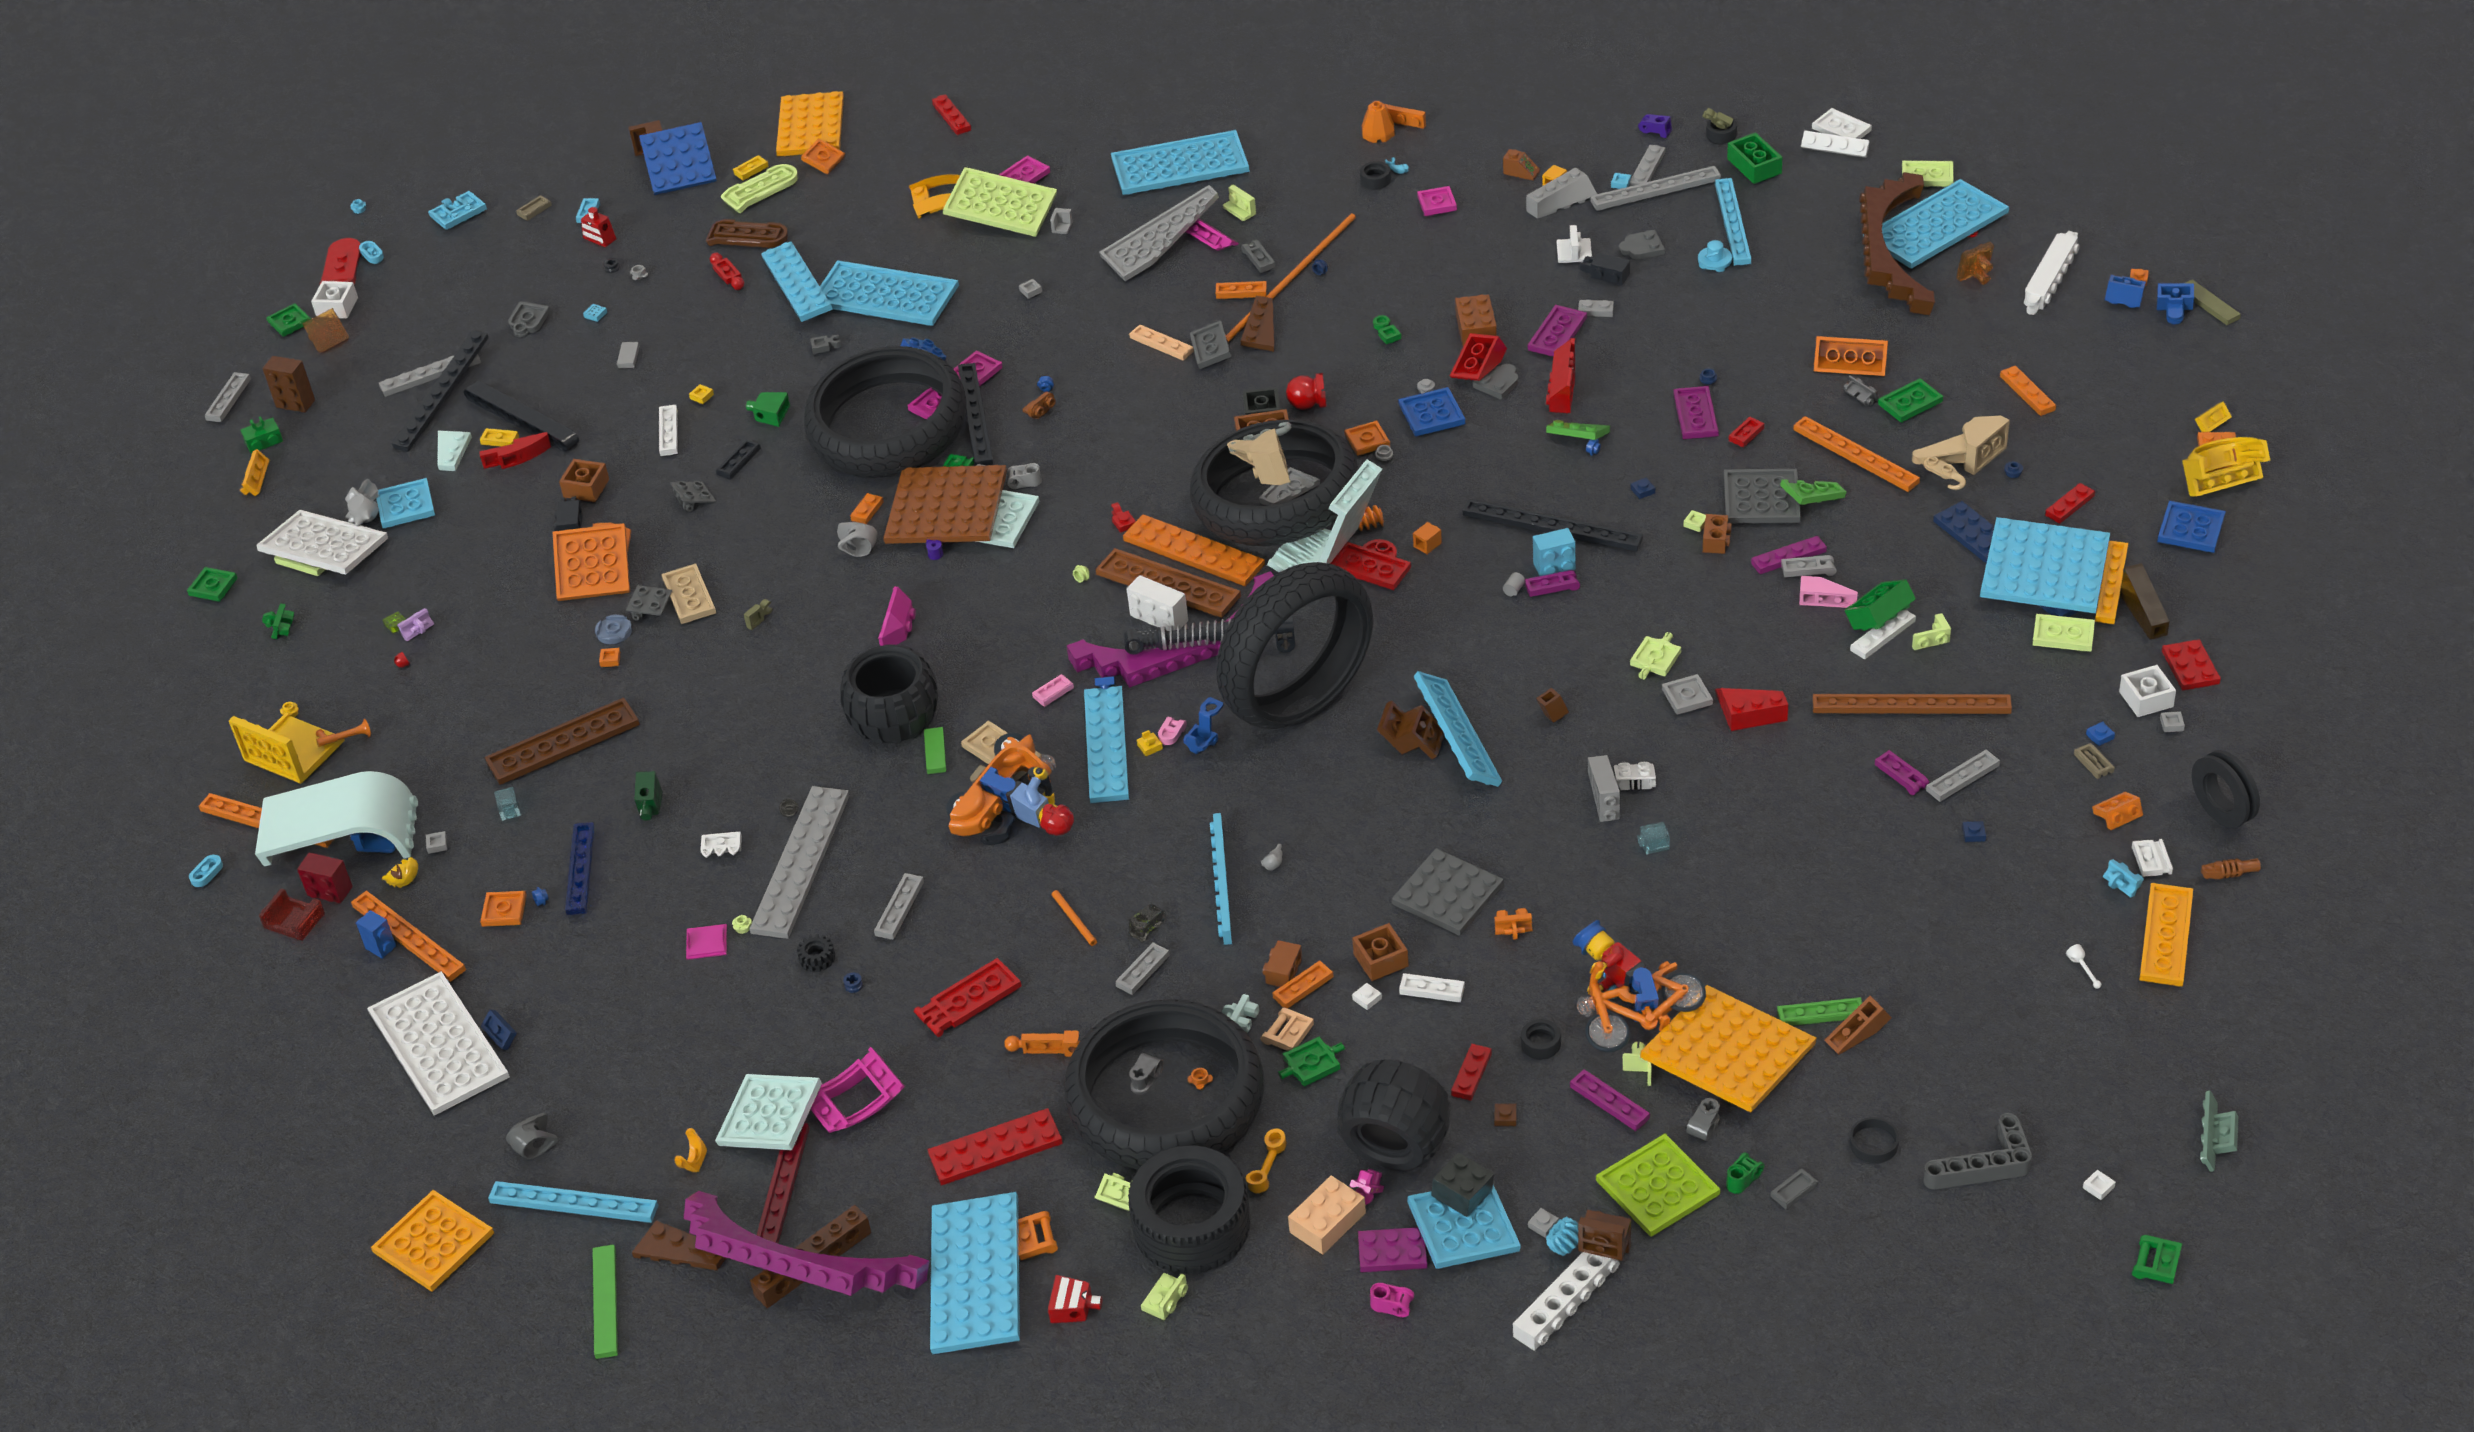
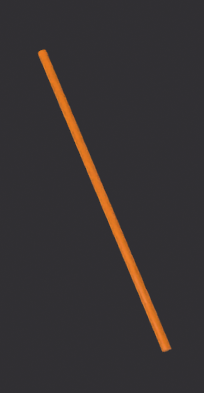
M1351 213L1266 297L1274 298L1356 218L1355 215ZM1250 312L1226 335L1228 342L1246 326Z

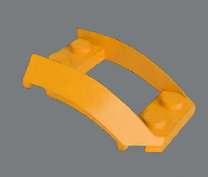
M938 175L909 185L914 202L913 207L918 218H922L921 215L927 212L931 214L943 210L951 193L930 197L928 189L945 184H956L960 175Z

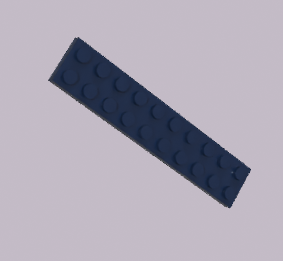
M1963 501L1934 515L1933 521L1987 564L1995 526ZM2040 606L2053 616L2070 617L2079 612Z

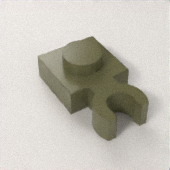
M1707 108L1702 116L1705 119L1712 120V123L1721 129H1727L1733 121V118L1721 112L1716 113L1711 108Z
M764 599L760 605L755 604L744 613L748 629L753 630L764 621L765 614L768 615L773 611L768 606L771 604V601Z

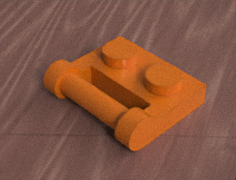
M1042 1211L1018 1219V1252L1020 1260L1045 1252L1054 1253L1057 1251L1058 1246L1057 1242L1053 1239L1049 1212ZM1036 1224H1041L1045 1242L1039 1243L1035 1228Z

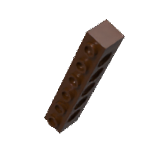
M853 1205L795 1247V1249L839 1257L872 1233L868 1217L858 1207ZM763 1270L750 1280L754 1296L767 1309L804 1282L769 1270Z

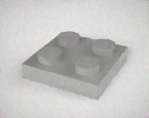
M1698 674L1662 684V691L1677 715L1713 705V698Z

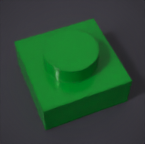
M1394 325L1378 330V336L1386 345L1401 339V333Z

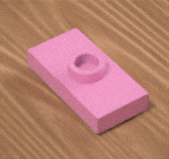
M1061 674L1032 692V696L1045 707L1072 690L1074 686L1070 680Z

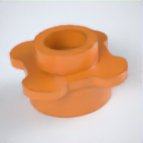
M1196 1068L1188 1076V1082L1193 1083L1197 1089H1203L1204 1085L1213 1081V1076L1208 1075L1207 1070L1204 1068Z

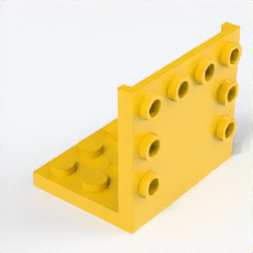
M287 712L268 730L235 716L229 720L244 761L300 784L345 741L344 738L318 747L316 739L319 737L316 736V731L322 728L294 718ZM322 729L326 735L334 734L332 732Z

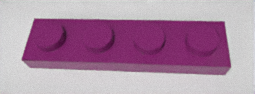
M1815 536L1752 557L1751 564L1759 574L1781 568V559L1813 557L1825 553L1827 546L1819 536Z
M1582 1070L1570 1081L1572 1089L1635 1131L1650 1119L1649 1112L1586 1070Z

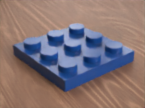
M1449 387L1398 399L1399 406L1414 436L1465 424V417Z
M2169 501L2157 542L2214 553L2226 511Z

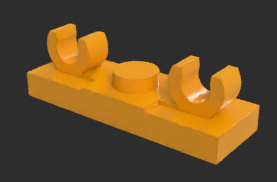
M258 449L252 452L242 483L243 488L240 489L244 495H247L249 492L254 496L259 494L267 470L269 459Z

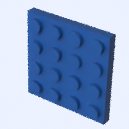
M702 122L639 136L654 195L717 181Z

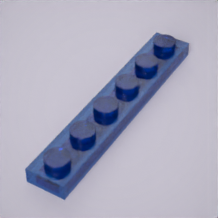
M593 822L577 823L573 826L565 905L566 915L584 914L587 912L595 828Z

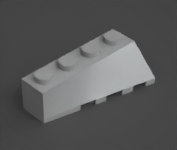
M1574 168L1526 195L1527 212L1536 218H1541L1557 212L1559 208H1570L1573 203H1584L1585 199L1597 195V192L1587 174Z

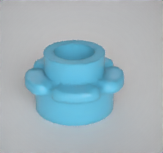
M360 199L354 200L350 205L353 212L357 214L366 210V202Z

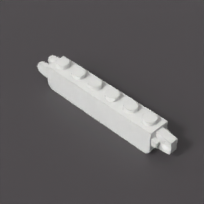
M2068 231L2066 234L2059 233L2055 236L2025 289L2024 304L2028 306L2026 310L2028 314L2034 315L2039 309L2043 310L2046 303L2049 304L2051 294H2055L2057 284L2061 283L2063 274H2066L2068 270V264H2072L2074 254L2078 253V233Z

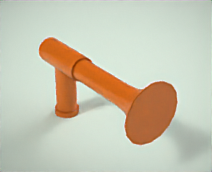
M363 719L362 724L358 727L336 734L326 735L322 729L316 731V736L319 737L316 739L318 747L358 734H366L368 737H371L370 727L366 719Z

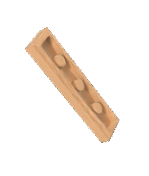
M1142 325L1137 326L1129 333L1131 339L1183 361L1194 352L1193 346Z

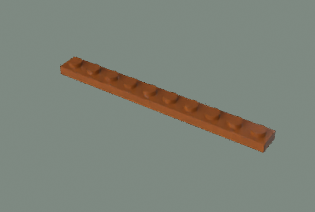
M1813 694L1812 697L1813 713L2011 714L2012 711L2010 694Z

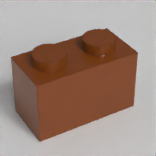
M1277 941L1275 948H1271L1268 963H1265L1263 967L1266 984L1281 987L1295 977L1302 961L1301 945Z

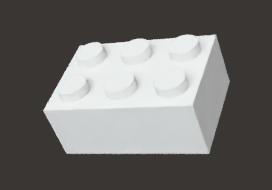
M1140 575L1127 587L1130 616L1157 627L1165 626L1167 631H1170L1171 625L1174 630H1177L1178 624L1182 628L1188 622L1184 593Z

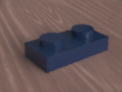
M489 1010L480 1026L502 1050L509 1049L517 1034L496 1010Z

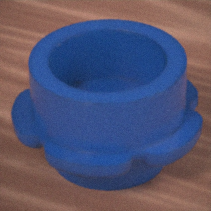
M1042 376L1039 378L1037 386L1044 392L1050 391L1054 386L1053 379L1048 376Z
M1589 440L1586 452L1590 453L1591 456L1594 453L1598 454L1601 444H1599V440Z
M537 887V890L532 891L535 904L537 906L545 905L548 900L546 890H541L540 887Z

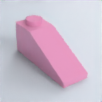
M1801 576L1799 605L1847 608L1857 601L1858 592L1822 577Z

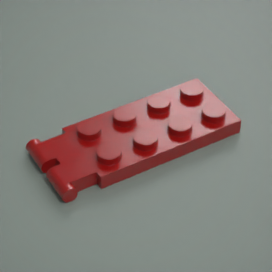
M996 958L930 999L931 1002L922 1008L916 1007L914 1013L925 1024L927 1023V1027L937 1037H941L947 1028L951 1026L957 1027L1022 987L1021 981Z

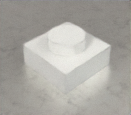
M1366 983L1352 994V998L1363 1008L1369 1010L1382 999V993Z
M2096 1170L2083 1184V1189L2100 1200L2115 1187V1181L2099 1170Z

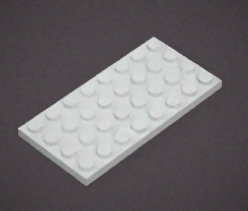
M442 971L367 1008L434 1116L509 1078L508 1071Z

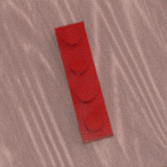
M946 94L931 99L932 105L956 135L971 131L969 122Z

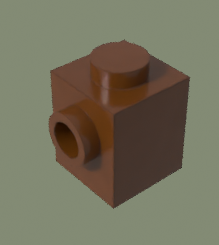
M1550 688L1536 698L1544 715L1553 723L1569 713L1561 695L1553 688Z

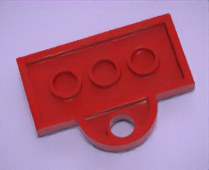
M1381 539L1369 541L1363 546L1347 542L1330 563L1345 569L1357 579L1391 590H1395L1411 569V562L1397 558L1395 545Z

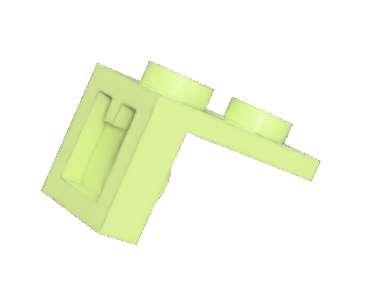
M1942 613L1935 615V621L1932 624L1933 630L1913 635L1912 648L1914 650L1950 642L1951 628Z

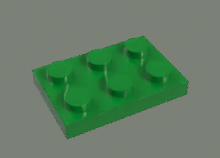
M1921 378L1878 399V405L1899 422H1903L1943 402V396Z

